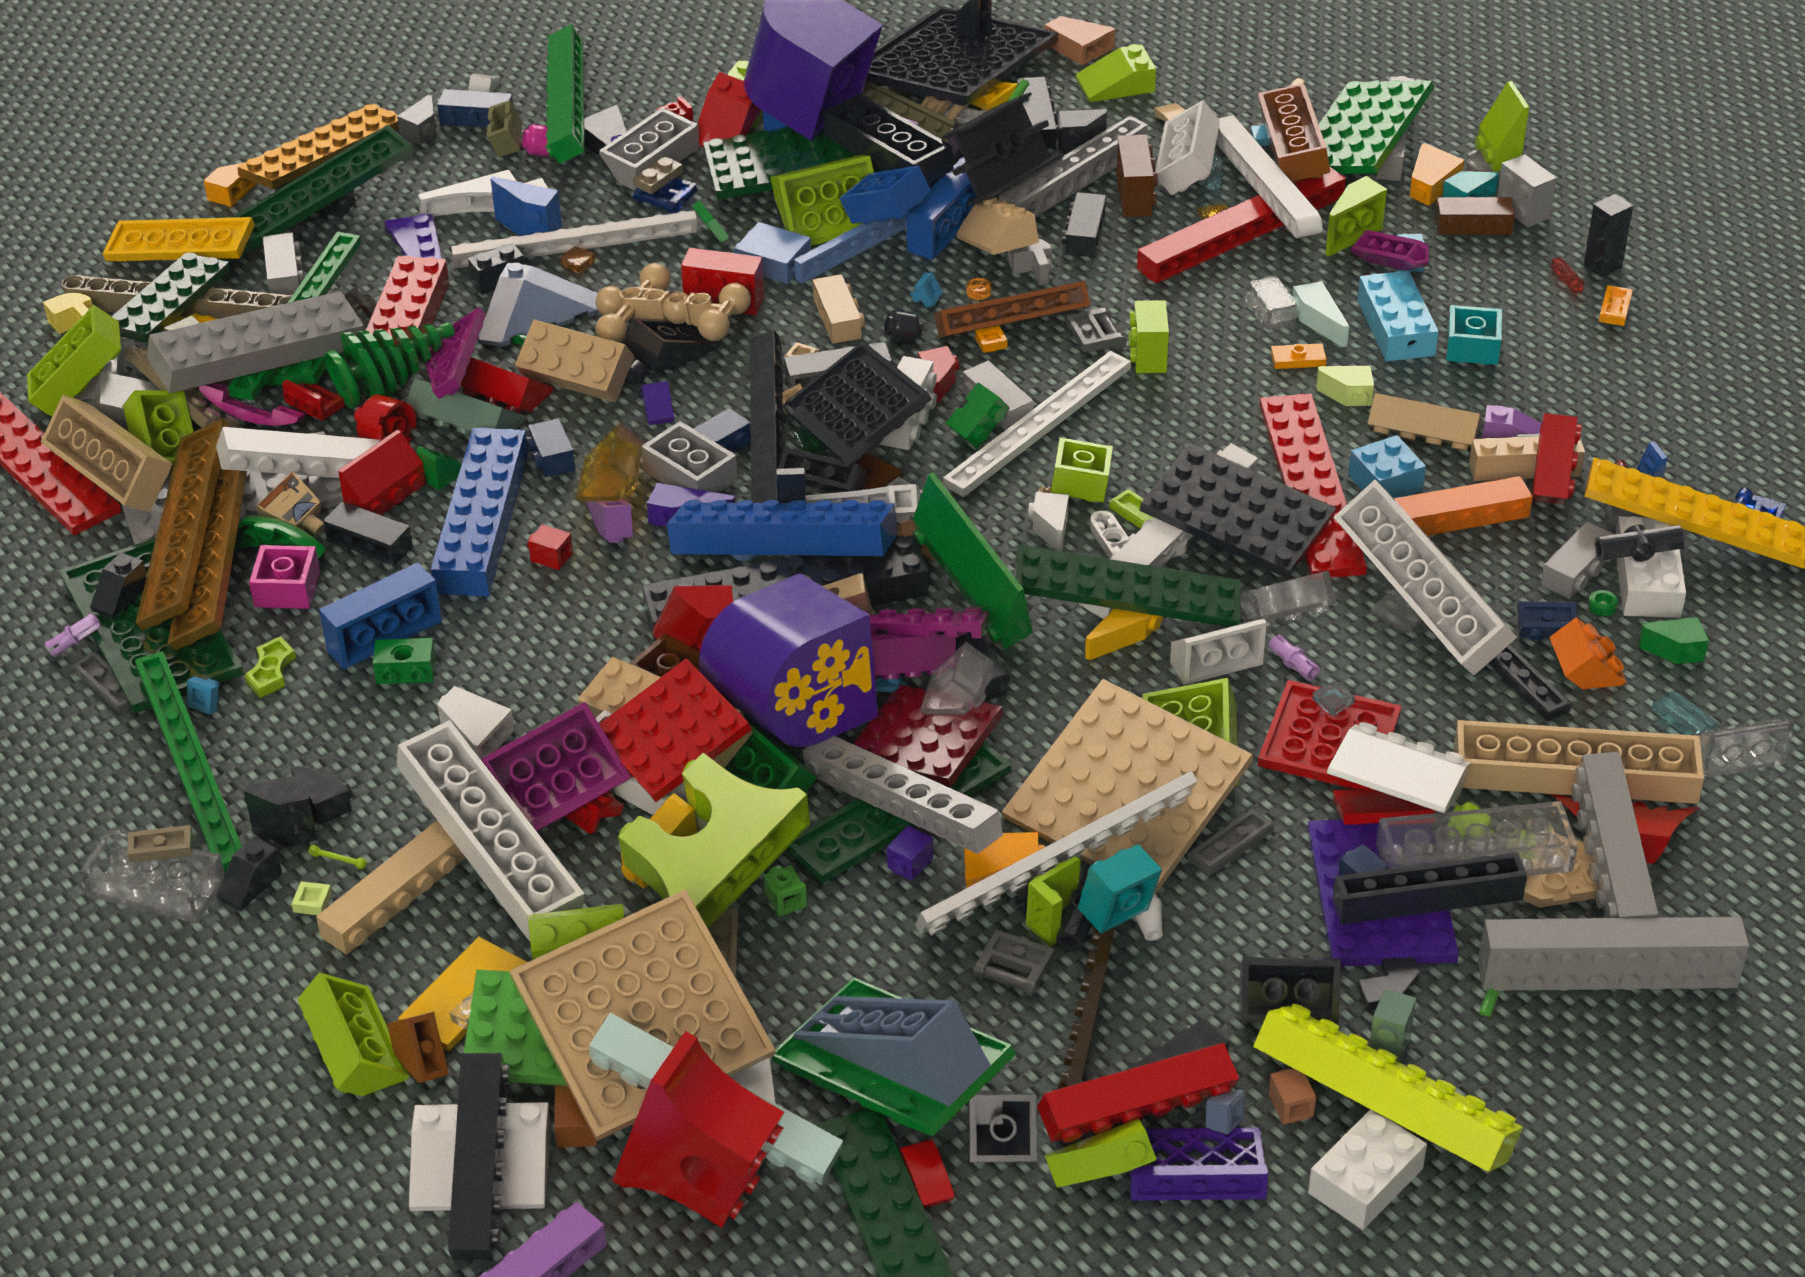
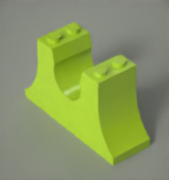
M702 753L696 760H691L685 766L682 776L688 804L695 809V814L698 818L705 820L708 824L694 835L679 837L668 834L658 823L639 815L633 822L627 823L621 829L618 840L625 867L652 887L663 900L686 889L708 929L810 825L807 794L798 787L792 789H770L753 785L734 776L706 754Z

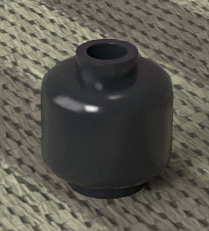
M894 310L891 315L886 316L884 334L888 336L891 342L911 345L916 341L917 337H921L923 323L919 322L916 313Z

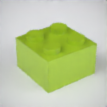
M1166 300L1135 301L1134 311L1129 312V325L1131 327V332L1128 334L1130 361L1135 363L1136 373H1167L1169 328Z
M1060 438L1050 493L1069 495V497L1085 499L1089 502L1097 501L1104 503L1113 446Z

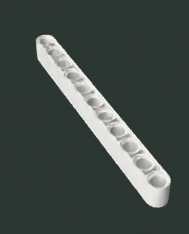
M1231 115L1219 118L1220 123L1216 144L1293 236L1298 239L1322 233V221L1317 210L1236 117Z

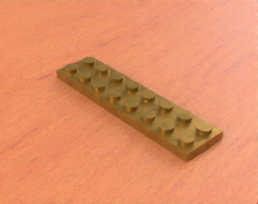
M375 104L365 105L364 108L356 112H350L341 119L333 120L328 125L318 127L313 132L299 136L298 139L284 143L274 150L266 151L257 158L247 160L246 163L237 166L238 176L270 189H275L304 175L387 124L394 131L398 130V115L393 111L379 108Z

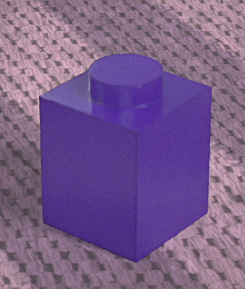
M909 825L887 846V868L911 881L933 860V838Z

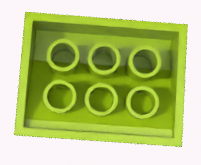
M858 155L771 176L775 201L785 230L810 237L811 246L828 242L863 224L862 222L851 223L839 198L869 173H874L871 157L869 155Z
M1228 678L1143 694L1144 700L1238 747L1236 700Z

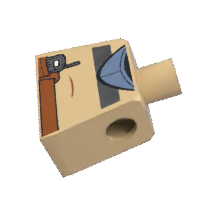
M293 471L257 504L258 516L280 519L303 531L306 529L315 537L324 530L323 522L317 518L321 513L319 499Z

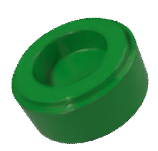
M1597 590L1591 593L1588 608L1598 616H1610L1616 612L1618 599L1610 591Z

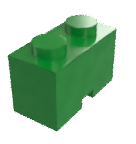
M979 382L966 396L965 399L968 401L962 409L958 407L945 423L955 434L976 449L986 441L990 432L1010 409L998 395Z

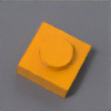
M999 325L975 330V339L983 353L1007 348L1008 340Z

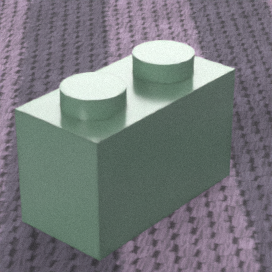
M1384 989L1373 1016L1369 1047L1376 1051L1379 1049L1389 1051L1396 1055V1061L1401 1063L1411 1037L1416 1004L1415 997Z

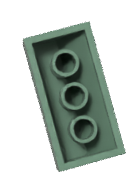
M414 378L406 402L414 408L416 417L428 421L429 416L436 418L435 424L450 428L451 424L456 425V431L469 436L471 435L472 428L485 427L516 430L526 419L525 415L458 392L452 396L447 394L439 399L432 392L431 383Z

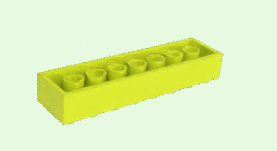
M1293 1004L1292 1006L1268 1011L1253 1045L1256 1049L1488 1172L1508 1162L1523 1129L1522 1126L1515 1123L1516 1119L1510 1114L1503 1111L1495 1113L1485 1108L1486 1103L1481 1099L1471 1095L1464 1097L1455 1092L1456 1087L1439 1079L1436 1082L1426 1077V1071L1412 1064L1405 1066L1397 1062V1056L1384 1049L1376 1051L1367 1046L1368 1041L1355 1034L1348 1036L1338 1031L1339 1026L1326 1019L1319 1021L1311 1017V1012L1303 1006Z

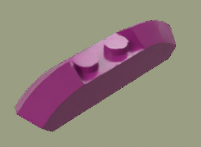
M1365 230L1351 248L1353 254L1370 263L1400 270H1414L1426 267L1429 264L1428 245L1420 240Z

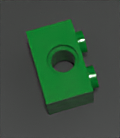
M433 638L375 640L372 664L376 684L434 682L436 656Z

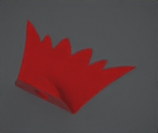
M1550 794L1577 817L1578 810H1580L1578 802H1574L1572 798L1560 794ZM1642 801L1632 802L1646 863L1654 864L1677 826L1700 807L1667 811V806H1661L1650 810Z

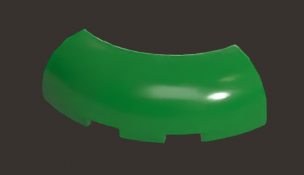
M267 516L239 518L234 547L236 551L249 546L259 547L261 544L274 546H315L319 559L326 549L320 542L302 529L280 519Z

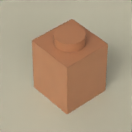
M1294 1068L1282 1069L1276 1073H1271L1269 1097L1282 1125L1314 1117L1316 1095L1306 1075Z

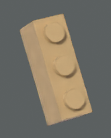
M842 274L813 279V300L832 344L861 339V328L865 327L863 313L858 312L856 298H852L850 284L845 283Z

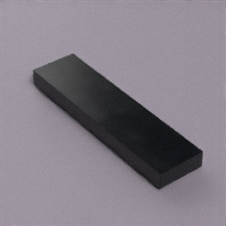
M1510 644L1488 663L1546 721L1570 712L1572 704Z

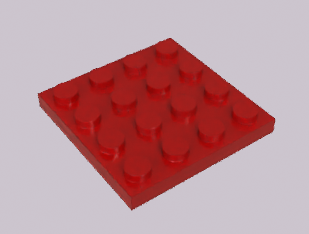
M687 658L599 723L620 758V762L655 803L684 782L682 773L685 766L691 760H696L702 753L713 760L752 730L742 715Z
M1287 680L1259 754L1257 766L1352 789H1372L1328 774V767L1351 727L1355 724L1367 723L1377 727V732L1388 735L1389 732H1395L1402 706Z

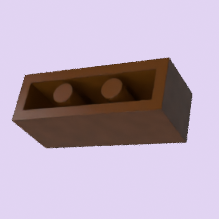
M1437 197L1435 221L1438 235H1512L1515 213L1511 197Z

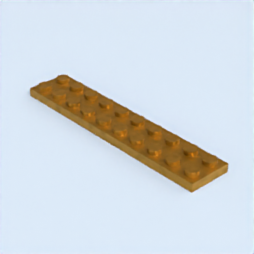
M223 418L180 438L136 619V624L142 630L151 626H157L163 621L176 615L179 616L188 610L220 470L216 446L222 427H229V424Z
M220 465L189 607L183 614L173 616L168 645L175 651L184 646L192 645L196 640L212 635L221 629L247 471L221 469Z

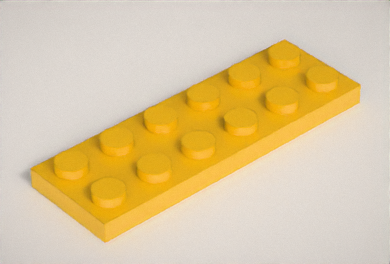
M252 217L118 221L102 255L105 261L178 260L185 253H195L198 256L214 257L217 259L240 258L255 224Z

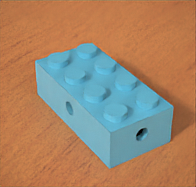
M1396 271L1360 276L1357 301L1385 361L1435 356L1438 329L1410 272Z

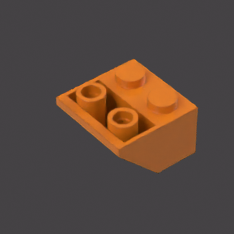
M1576 617L1549 637L1565 677L1581 689L1622 686L1627 682L1622 672L1624 666L1615 656L1614 651L1616 647L1607 636H1600L1590 623L1585 624Z

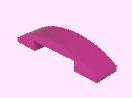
M216 382L198 387L203 395L217 407L234 417L251 423L270 426L288 425L303 420L306 415L282 405L274 408L271 413L231 399L228 386Z

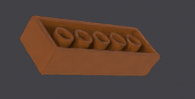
M1301 83L1258 93L1261 116L1275 162L1290 181L1296 183L1301 179L1319 178L1324 174H1329L1330 167L1327 148L1305 84Z

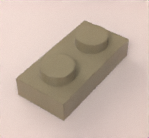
M664 156L633 178V186L653 194L683 173V164Z
M191 825L128 832L127 856L129 863L192 856L193 833Z

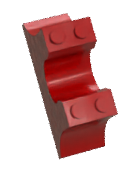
M685 1031L650 1081L612 1181L623 1188H641L664 1195L685 1205L723 1228L729 1217L735 1220L745 1204L741 1200L745 1192L751 1195L757 1187L761 1177L756 1174L768 1154L764 1151V1148L768 1143L774 1146L780 1137L784 1127L779 1124L785 1112L747 1090L728 1076L704 1051L698 1038Z

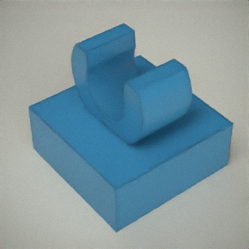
M931 271L922 275L914 287L915 291L910 292V296L914 302L922 301L927 308L935 305L943 290Z
M196 676L189 679L186 706L209 715L216 712L220 682L212 679L203 680Z

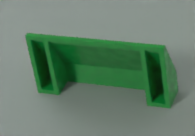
M930 473L913 516L914 538L920 546L925 545L971 607H981L982 611H989V624L986 632L993 643L999 642L1002 648L1006 650L1033 633L1024 589L935 473Z

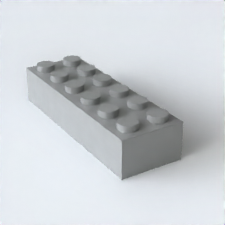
M1620 752L1582 755L1580 767H1576L1575 770L1576 783L1572 784V798L1574 802L1579 803L1580 810L1577 813L1578 824L1580 828H1584L1586 834L1583 839L1584 851L1586 855L1590 854L1592 863H1590L1589 870L1592 882L1596 881L1598 890H1596L1598 909H1603V918H1657L1656 902Z

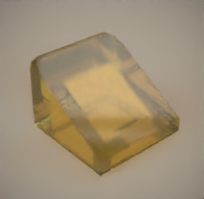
M1218 203L1198 207L1197 213L1204 220L1227 210L1228 206Z

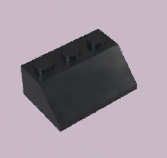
M1242 957L1239 979V1015L1241 1021L1264 1022L1268 1011L1297 1004L1308 1009L1311 1012L1310 1016L1319 1021L1326 1019L1339 1024L1341 960Z

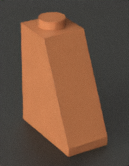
M1063 16L1045 24L1046 30L1058 32V41L1051 45L1050 48L1081 65L1096 59L1115 47V28Z

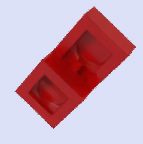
M933 1139L900 1148L905 1167L924 1208L954 1200L955 1196L947 1172Z

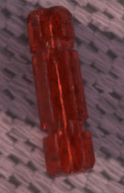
M1562 257L1551 260L1552 264L1550 267L1573 293L1584 290L1585 282Z

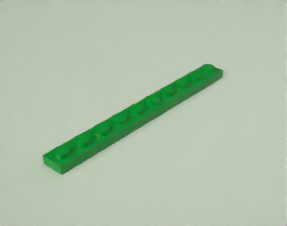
M337 231L288 303L326 295L361 245L360 236ZM275 368L235 377L228 387L229 396L253 401Z
M163 652L135 659L136 668L217 873L225 872L228 869L233 854L242 845Z

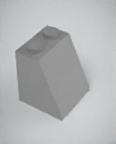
M101 371L91 405L128 431L123 409L124 402L134 390L160 389L153 382Z

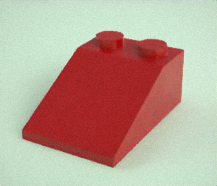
M719 72L708 90L697 122L700 147L704 148L703 142H709L712 139H726L736 135H747L761 109L748 97L743 80Z

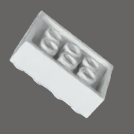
M1360 723L1359 725L1355 724L1349 729L1328 767L1327 773L1444 813L1460 797L1470 762L1464 761V757L1460 754L1449 751L1443 754L1434 751L1435 747L1428 743L1417 742L1416 745L1405 741L1406 737L1401 734L1389 732L1386 735L1377 732V727L1371 724Z
M548 1102L509 1103L508 1116L502 1117V1129H506L507 1133L506 1149H500V1161H504L505 1165L504 1181L498 1182V1194H502L503 1198L502 1209L545 1208L552 1129ZM458 1104L415 1105L411 1134L410 1211L451 1209Z

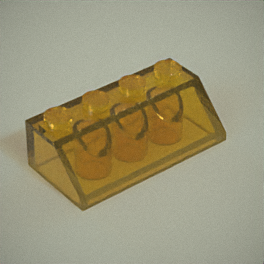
M621 422L584 457L576 499L579 502L619 501L624 495H631L638 486L637 478L640 475L638 471L641 466L640 460L642 457L641 446L644 442Z

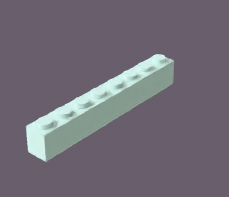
M609 1013L589 1044V1057L592 1058V1062L603 1070H609L610 1068L621 1074V1078L632 1086H638L639 1084L648 1089L651 1079L674 1047ZM746 1088L785 1112L779 1124L784 1127L780 1137L774 1146L768 1143L764 1148V1151L768 1153L766 1158L776 1166L784 1167L785 1165L795 1170L796 1175L807 1183L816 1182L822 1185L841 1153L843 1140Z

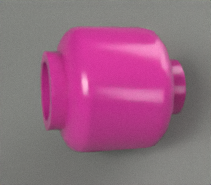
M532 124L527 130L524 129L522 147L526 148L528 154L549 156L546 149L547 126Z

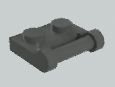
M1098 308L1066 315V324L1084 353L1109 347L1121 349L1127 343L1123 333H1120L1112 322L1111 314L1107 308ZM1099 324H1102L1104 326L1108 335L1104 334Z
M996 929L975 966L973 976L981 980L988 978L1023 990V994L1034 997L1041 979L1054 958V949ZM993 962L998 965L1028 974L1029 976L1028 978H1024L994 968L990 965Z

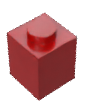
M542 524L528 539L527 546L532 562L560 570L573 555L571 533Z

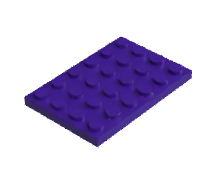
M1342 820L1308 821L1307 831L1330 959H1340L1341 966L1381 965L1382 958L1414 957L1416 964L1458 962L1459 953L1449 910L1340 925L1332 902L1335 876H1338L1340 858L1346 852L1353 851L1362 844L1389 865V869L1439 863L1430 821L1345 825Z

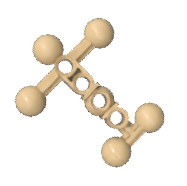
M651 263L642 269L639 276L641 284L639 287H631L622 291L615 286H607L598 292L595 298V305L600 314L604 316L598 319L595 332L597 337L620 343L624 341L627 335L626 322L628 320L632 321L633 318L665 319L675 324L687 322V325L693 324L698 327L700 334L705 339L717 341L727 335L730 327L728 319L730 315H739L746 311L750 305L751 297L746 287L738 283H731L722 288L719 294V304L711 303V297L706 293H691L690 296L684 292L670 293V291H665L669 287L671 280L669 271L661 264Z

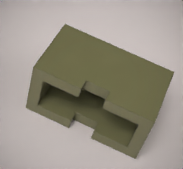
M508 100L489 107L488 120L490 124L487 125V138L498 156L514 154L521 150L522 119L511 101Z

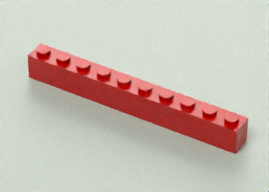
M1330 167L1329 174H1324L1319 178L1301 179L1293 184L1310 204L1318 210L1339 200L1345 190L1346 178ZM1258 195L1138 249L1137 270L1156 284L1275 230L1284 224L1261 196Z

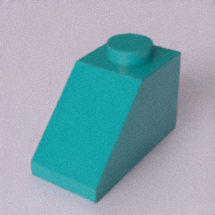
M1460 171L1444 181L1443 197H1492L1496 195L1499 174L1496 172Z

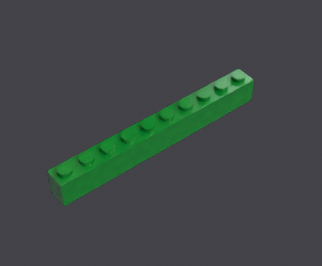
M572 24L548 35V45L546 46L548 50V56H546L548 66L546 67L548 77L546 78L548 88H546L548 99H546L548 105L546 110V149L548 154L552 158L555 157L559 164L584 152L583 41Z

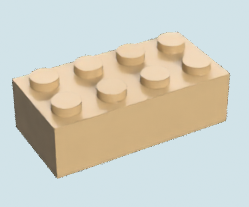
M534 319L515 367L524 377L616 403L634 355L625 344Z

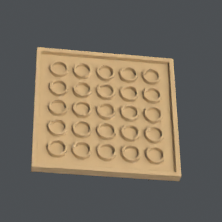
M1102 679L1003 809L1002 814L1005 819L1027 831L1038 832L1040 838L1052 844L1192 771L1197 783L1191 789L1192 794L1186 798L1187 801L1174 809L1167 806L1160 811L1161 815L1154 820L1144 823L1142 819L1134 825V829L1121 837L1114 834L1107 839L1108 843L1099 849L1092 851L1089 847L1080 853L1081 857L1079 859L1092 865L1096 861H1104L1114 856L1121 849L1127 850L1139 844L1162 869L1154 892L1157 894L1253 762V756L1251 753Z
M686 889L509 971L516 989L596 1141L634 1124L647 1089L639 1084L638 1086H632L621 1078V1074L610 1068L609 1070L599 1068L592 1062V1058L589 1057V1044L609 1013L616 1015L672 1047L676 1045L685 1031L698 1038L708 1056L730 1077L775 1055L776 1050Z

